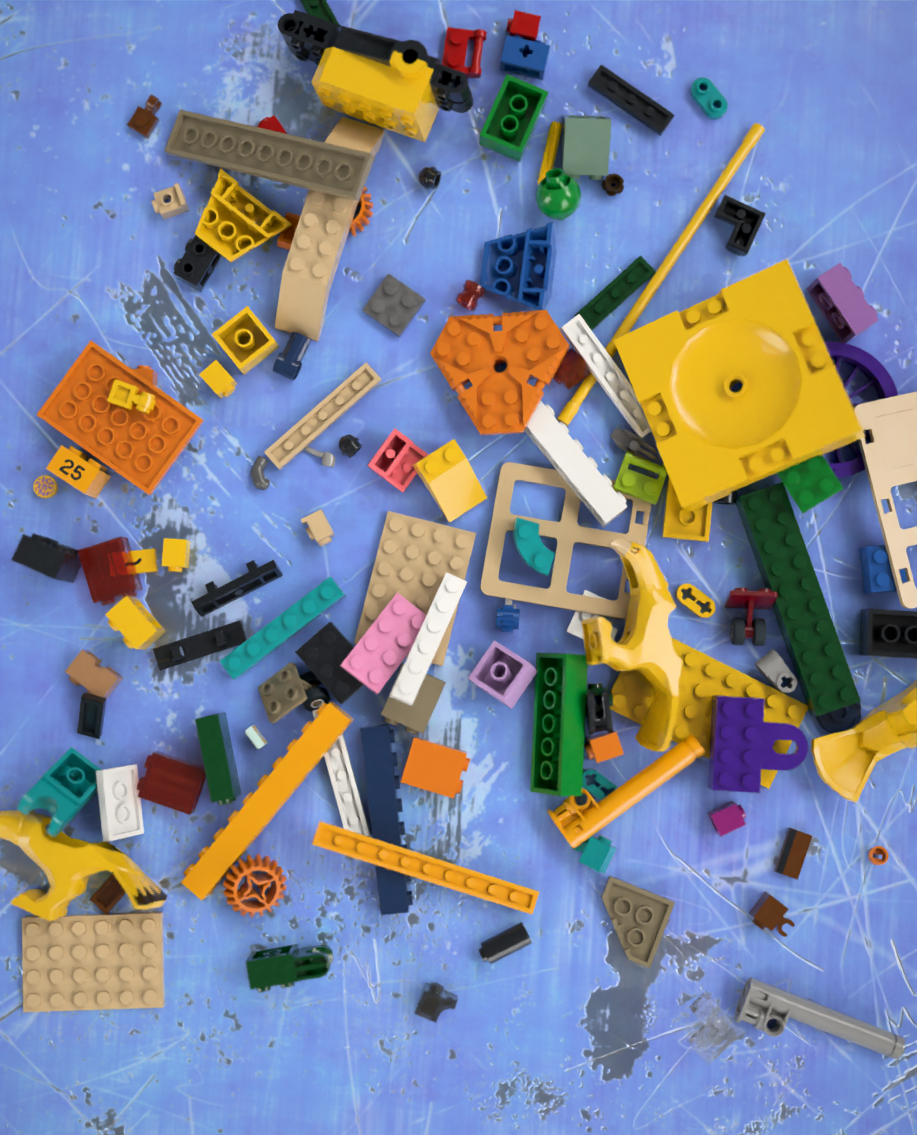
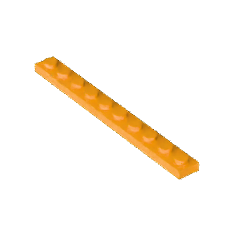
M319 821L312 841V845L529 914H533L539 892L322 821Z

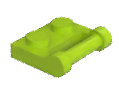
M626 451L613 489L656 505L668 472L664 464H656L634 456L633 452ZM632 464L659 474L658 479L628 469V466Z

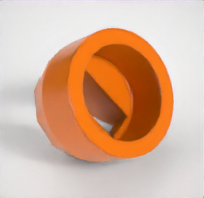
M875 846L869 850L868 859L874 865L885 864L888 860V852L882 846ZM872 854L882 855V859L873 858Z

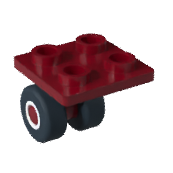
M735 588L729 592L724 607L745 609V621L744 618H732L730 638L733 645H743L745 638L751 639L754 646H763L765 644V619L754 618L752 621L753 609H771L777 599V592H771L767 588H761L757 591H748L747 588Z

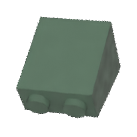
M563 115L561 169L565 174L570 175L574 179H580V175H589V179L602 180V176H608L611 118L608 116Z

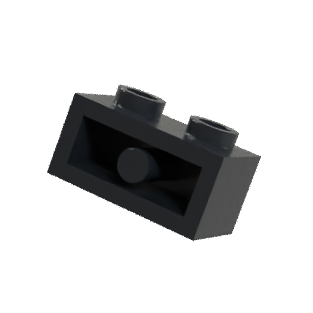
M195 235L193 240L190 239L185 246L186 252L182 259L179 258L176 261L173 274L178 280L201 292L222 255Z

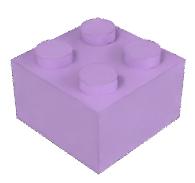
M494 640L468 679L477 687L512 709L538 671L531 663Z

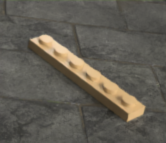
M366 362L264 453L281 470L382 381L381 378Z

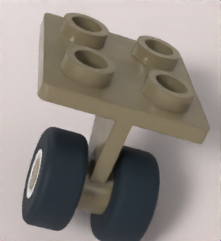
M290 662L258 687L269 722L276 723L301 703H303L306 710L314 711L319 709L323 703L328 704L330 702L328 691L323 687H318L323 683L312 671L305 672L299 676L295 664Z

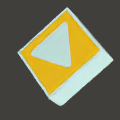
M255 725L245 730V734L257 749L264 747L268 743Z

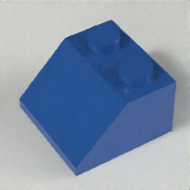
M877 545L859 548L863 592L897 591L886 546ZM899 569L902 583L908 582L905 569Z

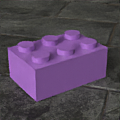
M839 263L817 277L806 290L841 342L847 343L866 331L879 319L877 318L875 308L864 299L863 290L852 281L850 271Z

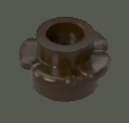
M609 174L602 182V188L606 190L608 195L615 196L623 191L624 180L618 174Z

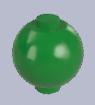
M559 168L547 171L546 177L539 183L536 190L538 208L544 215L552 219L564 220L571 216L577 210L581 201V190L578 183L573 177L565 174Z

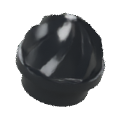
M433 166L424 167L418 175L419 183L426 189H436L441 180V172L437 171L436 167Z
M345 435L340 438L339 448L343 456L347 455L351 458L360 450L362 445L358 442L359 438H355L352 435Z

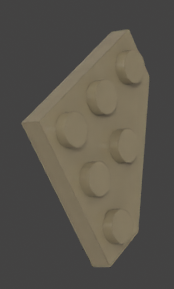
M609 875L601 898L628 960L650 968L675 902Z

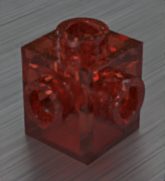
M571 348L565 354L553 379L558 385L562 383L569 390L590 375V372L583 357Z

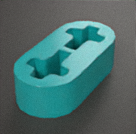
M586 769L583 771L582 786L598 799L602 800L605 797V793L600 790L602 786L608 790L611 787L614 790L617 789L616 785L596 770ZM587 774L589 776L595 774L594 779L600 784L597 787L592 783L586 785L587 780L585 776Z

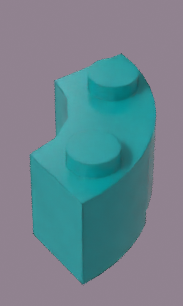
M515 518L513 539L519 555L532 570L548 576L555 553L548 550L541 542L539 524L522 518Z

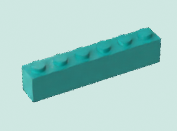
M330 576L220 660V663L233 680L240 678L346 596L345 593Z

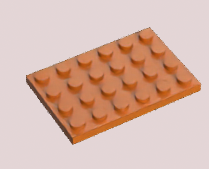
M91 340L36 414L150 496L204 422L199 416ZM115 379L138 387L137 395H141L142 391L154 395L156 403L153 411L150 410L149 414L136 410L137 405L135 403L131 410L109 403L107 400Z

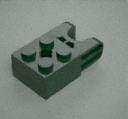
M298 944L254 951L246 960L250 990L257 989V992H264L270 990L271 986L280 985L281 988L294 986V982L323 977L328 973L333 962V951L327 945L298 948Z

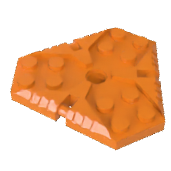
M537 310L502 313V316H494V314L450 316L430 354L452 390L458 393L459 396L457 398L481 435L524 433L544 395L542 390L545 384L549 386L570 346L548 311ZM495 325H502V331H495ZM499 364H507L503 372L498 373L495 371ZM531 377L537 380L534 386L528 384ZM471 382L473 386L466 390L463 385Z

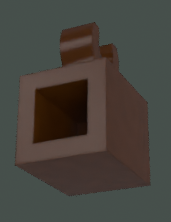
M766 891L749 912L754 917L752 922L760 929L764 930L767 927L770 931H773L776 927L777 932L784 937L787 934L782 930V926L786 923L792 927L795 926L790 919L783 917L789 909Z

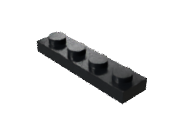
M602 64L588 82L590 88L660 136L675 116Z

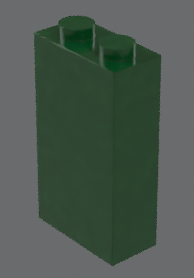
M226 712L197 718L195 722L211 803L217 801L219 805L232 803L242 793Z

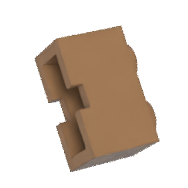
M81 650L65 671L70 675L68 679L77 686L82 685L88 690L86 693L103 698H108L123 679L111 667L106 668L99 665L102 660L89 650Z

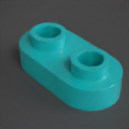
M697 78L690 89L691 97L708 118L713 120L722 118L728 108L726 99L708 78ZM699 86H705L706 90H700ZM713 103H718L720 108H715Z

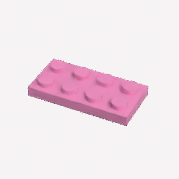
M396 593L340 666L374 693L378 694L411 651L427 615Z

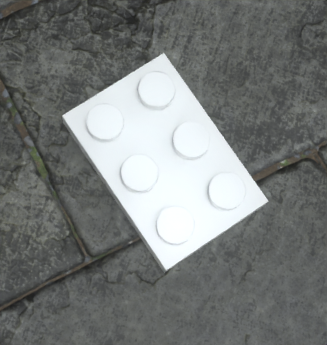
M137 764L96 771L103 842L143 834L144 826Z

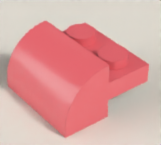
M394 428L367 466L382 479H385L395 488L404 492L417 474L412 465L428 454Z

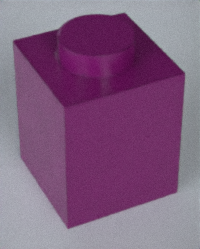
M733 801L707 812L719 836H723L746 825L744 821L746 814L742 806H737Z

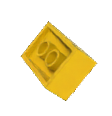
M455 439L450 440L412 465L449 523L487 498L473 469Z

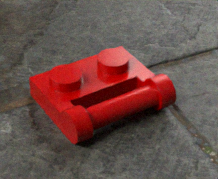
M447 27L442 65L461 71L467 77L480 78L482 73L480 64L483 42L486 41L487 32L481 29L467 30ZM468 40L475 41L472 63L470 67H465Z

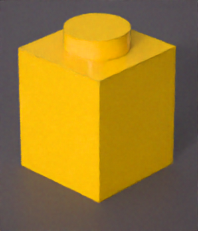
M217 360L199 374L220 399L223 396L228 397L236 389V381Z
M164 538L162 566L168 567L170 572H182V568L189 569L191 541Z

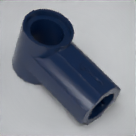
M292 332L283 353L278 355L274 363L273 371L294 381L300 372L301 361L311 340L300 333Z

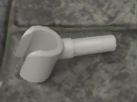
M306 447V452L322 458L321 465L334 467L336 459L334 455L329 452H321L311 447Z

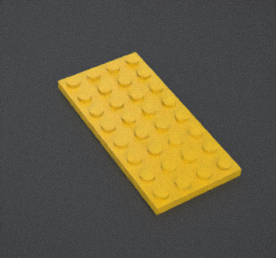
M671 637L675 653L683 660L672 741L679 744L692 734L705 751V754L702 756L709 759L712 695L763 698V722L787 723L799 728L808 710V705ZM636 669L620 671L610 690L613 699V705L610 706V709L642 725L654 698L652 685ZM776 740L773 744V750L776 753L786 754L792 740ZM761 769L760 785L769 789L778 770Z

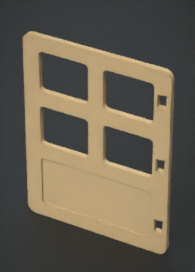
M917 391L862 403L853 408L862 430H869L872 443L866 444L865 437L858 439L899 601L906 609L917 607V588L915 587L906 552L908 546L917 544V526L908 529L900 528L891 488L917 481ZM883 499H887L890 511L888 513H884L881 502ZM899 569H905L908 582L902 583Z

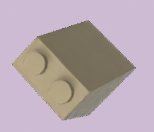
M402 664V667H401V669H400V671H399V673H398V676H397V678H396V680H395V683H394V685H393V687H392V690H393V688H394V686H395V684H396V681H397V679H398V677H399V675H400V673H401V671H402V668H403L404 664ZM426 674L412 706L390 697V692L381 715L385 716L384 721L397 726V723L406 726L405 730L414 735H418L419 732L424 733L446 682Z

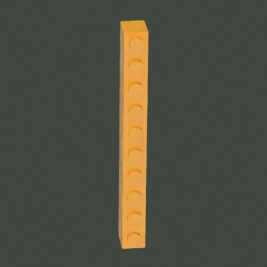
M323 703L316 711L317 718L313 722L308 721L301 730L303 735L298 740L295 738L286 749L289 752L284 758L280 756L271 767L274 770L270 775L265 774L257 783L259 788L254 794L250 792L242 801L244 804L240 811L235 810L227 820L230 822L225 829L220 828L213 836L214 843L210 847L207 845L199 853L198 857L200 860L195 865L192 863L184 871L183 874L186 877L181 883L201 901L211 894L225 877L226 872L230 871L231 865H235L354 719L336 703Z

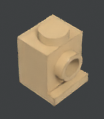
M179 183L174 184L173 187L153 193L155 200H152L156 214L160 213L164 220L190 211ZM171 199V201H170L169 203H165V202H164V201H166V200Z
M321 509L301 519L304 525H309L306 531L310 539H316L320 547L332 541L331 537L335 536Z

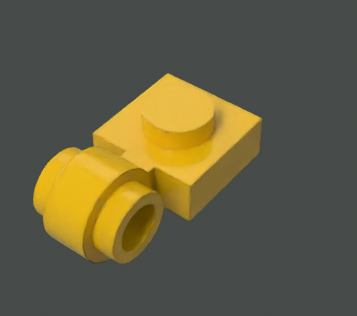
M116 379L107 400L109 403L129 410L132 409L135 403L137 405L136 410L149 414L150 410L153 411L156 403L154 395L143 391L141 395H137L138 387Z

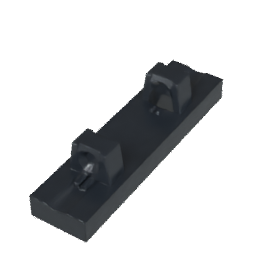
M252 560L246 563L249 570L248 573L219 588L215 585L214 581L205 584L208 593L191 601L197 613L203 617L283 576L279 566L272 560L258 567L255 561Z
M239 620L154 648L153 652L159 671L241 645L247 640L242 621ZM180 646L182 647L184 656H182V654L180 653Z

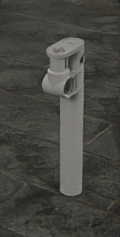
M749 977L746 981L734 1015L735 1022L740 1023L742 1020L750 1023L754 1028L766 1032V1034L772 1037L781 1035L788 1018H792L880 1054L887 1055L895 1060L902 1056L905 1047L904 1037L752 977ZM770 1019H776L775 1026L767 1028V1022Z

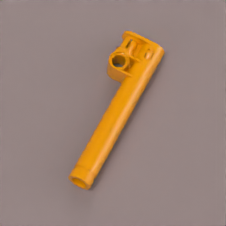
M691 734L685 738V741H681L598 803L587 790L582 788V794L587 796L585 805L579 806L576 804L578 796H569L555 810H547L549 816L568 843L575 849L694 762L697 757L699 758L705 754L704 749Z

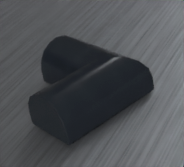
M724 195L714 217L735 226L726 244V249L733 254L746 256L766 213Z

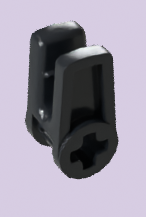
M601 690L600 705L602 708L600 712H596L595 705L597 703L593 692H586L589 735H594V732H613L607 690Z

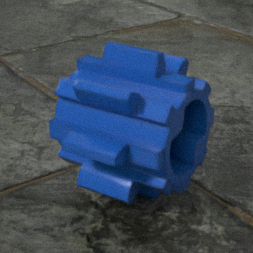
M503 605L502 608H497L496 629H502L501 632L513 633V629L519 630V609H514V605Z

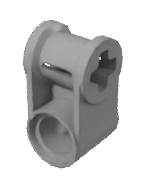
M772 649L755 663L760 673L768 679L776 690L782 693H789L797 687L795 675L775 650ZM781 678H789V681L787 682L788 687H781V684L783 682Z

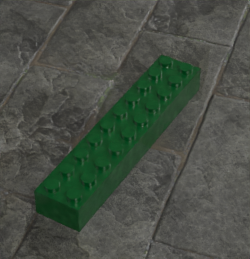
M783 482L739 496L736 499V506L764 586L770 589L771 592H777V599L772 608L806 705H808L810 716H819L861 702Z

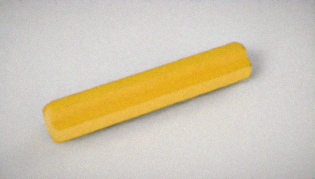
M551 122L537 185L546 177L547 171L554 167L562 131V124L559 122Z

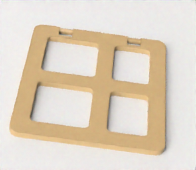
M513 462L504 463L500 470L480 585L482 593L487 596L626 620L631 596L630 593L624 592L625 582L628 580L624 564L618 599L615 601L567 592L566 587L573 545L575 543L611 548L608 546V543L612 540L624 539L645 547L652 504L621 493L625 499L632 501L629 530L626 534L582 527L577 523L581 500L557 470ZM611 480V482H612L611 487H612V488L614 487V484H615V481H616V480ZM516 481H524L563 488L565 490L561 520L554 522L511 514L510 505L514 483ZM637 511L644 512L642 524L635 523ZM517 517L538 523L539 536L553 538L557 541L551 583L547 589L504 582L498 578L506 532L513 531L514 520Z

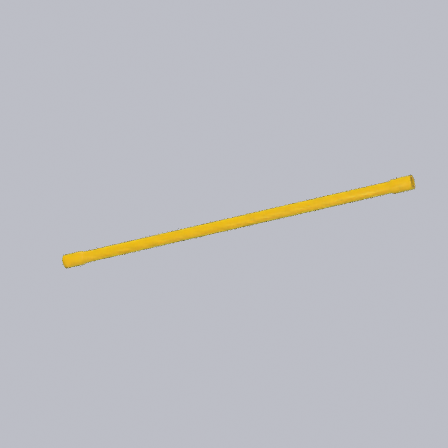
M758 123L752 125L742 144L605 347L611 358L617 351L614 339L630 332L750 150L764 133L765 128ZM589 371L571 400L567 402L557 417V420L563 422L566 426L570 424L580 405L597 381L591 371Z

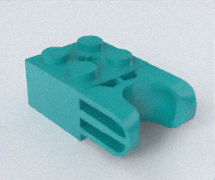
M71 747L21 798L17 810L25 815L36 808H43L49 811L52 815V820L46 831L55 837L98 793L96 771L101 769Z

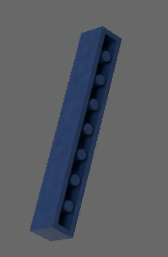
M389 724L362 727L361 738L372 838L407 849V844H402V836L406 835L404 821L400 822L399 812H403L402 798L397 799L396 790L400 789V778L394 772V766H398L397 752H392L391 743H395L394 729H390ZM375 865L381 915L409 912V905H413L412 891L407 890V882H411L410 875Z

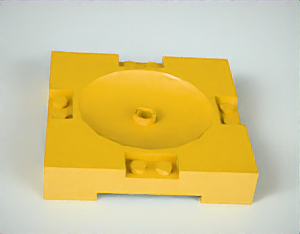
M788 259L721 289V293L681 312L676 310L614 339L636 397L643 408L656 440V446L681 507L687 512L730 495L731 492L814 456H821L865 437ZM742 383L743 387L739 392H732L733 385Z

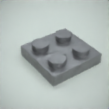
M388 273L363 308V312L400 337L424 304L425 298Z

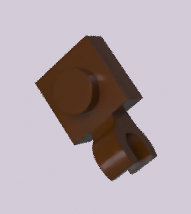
M151 94L147 99L145 109L138 106L127 124L130 129L147 139L159 122L158 117L155 116L162 105L159 98Z

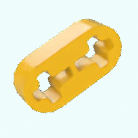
M685 583L676 589V599L698 617L708 618L714 614L716 609L714 601L695 586ZM689 588L691 590L689 594L695 599L693 601L690 598L683 599L681 590ZM699 601L702 604L708 602V609L710 611L701 613V607L696 602Z

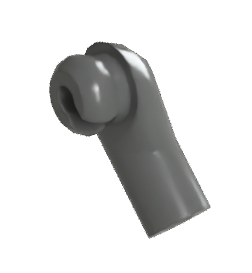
M259 455L250 471L253 485L257 489L266 490L270 485V481L265 478L263 471L268 460Z

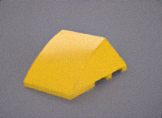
M220 168L218 179L214 188H212L210 199L206 208H204L195 235L229 262H233L292 224L275 210L271 211L240 187L234 178Z

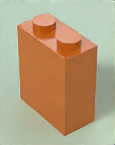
M414 736L401 783L454 798L455 793L460 794L464 781L460 780L462 771L467 772L470 758L466 757L467 752Z

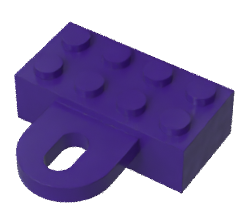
M712 695L708 788L716 791L760 793L761 769L792 770L805 760L808 752V743L804 733L791 724L763 722V698ZM776 740H792L796 744V750L792 754L776 753L773 750V744Z

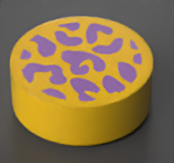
M43 475L35 480L33 489L39 497L49 499L57 493L58 484L52 477Z

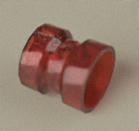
M466 280L462 293H458L455 301L462 307L475 311L478 306V299L482 298L486 291L479 284Z

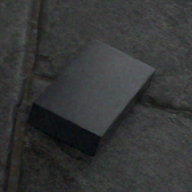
M83 693L81 696L77 733L96 739L101 737L107 698Z

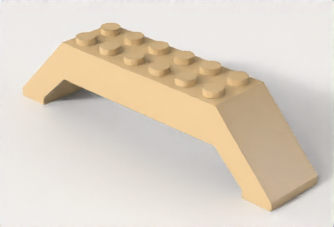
M342 117L324 143L371 153L375 157L376 153L379 152L385 129ZM309 189L282 272L275 329L291 334L292 332L300 333L310 340L319 341L325 322L329 292L358 201Z

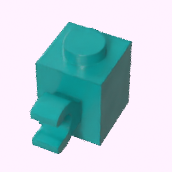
M599 835L598 838L591 836L589 840H585L574 850L583 852L579 859L580 863L599 873H605L617 848L611 845L612 841Z

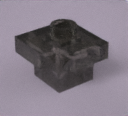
M425 982L414 1014L436 1023L443 1010L455 1009L458 995L444 990V986L439 983L431 982L429 984Z

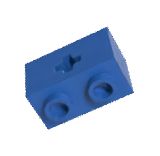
M506 35L500 61V70L543 80L550 45H546L545 42L540 40L529 41L518 35H513L512 37Z

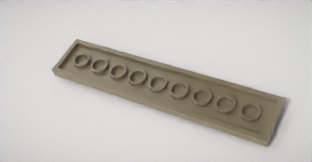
M184 110L179 111L164 150L171 156L359 201L375 159L371 153Z

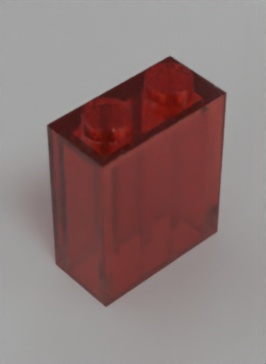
M118 537L78 550L93 603H101L102 606L115 603V598L122 596L123 598L125 596L135 597L137 596L136 592L143 590L127 537Z
M159 751L149 755L144 768H147L146 774L140 778L137 785V790H139L137 797L189 815L194 813L206 780L205 768Z

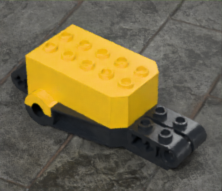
M295 10L293 14H284L278 20V29L290 52L301 61L307 62L309 60L318 65L311 83L321 103L337 112L425 142L439 109L447 112L452 110L458 113H465L473 106L474 101L467 76L461 71L441 65L440 60L429 56L424 45L417 40L402 42L341 26Z

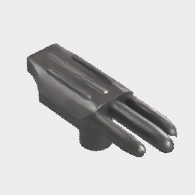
M614 429L610 437L614 440L617 447L625 452H633V455L648 461L650 460L636 451L638 450L651 459L657 460L656 456L640 447L642 445L656 453V450L644 443L640 437L629 430Z

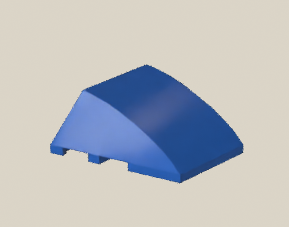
M547 223L546 226L527 229L526 232L513 236L510 234L485 242L479 286L535 310H545L552 294L557 253L554 223Z

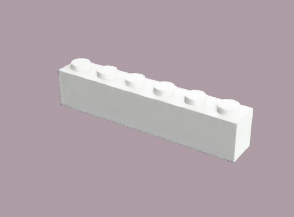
M540 401L525 432L604 528L626 510L627 501L620 492L616 493L611 487V480L605 474L601 475L596 469L598 465L593 458H587L583 453L584 449L577 439L573 440L569 436L567 426L563 422L559 423L556 420L553 409L548 404L544 405Z

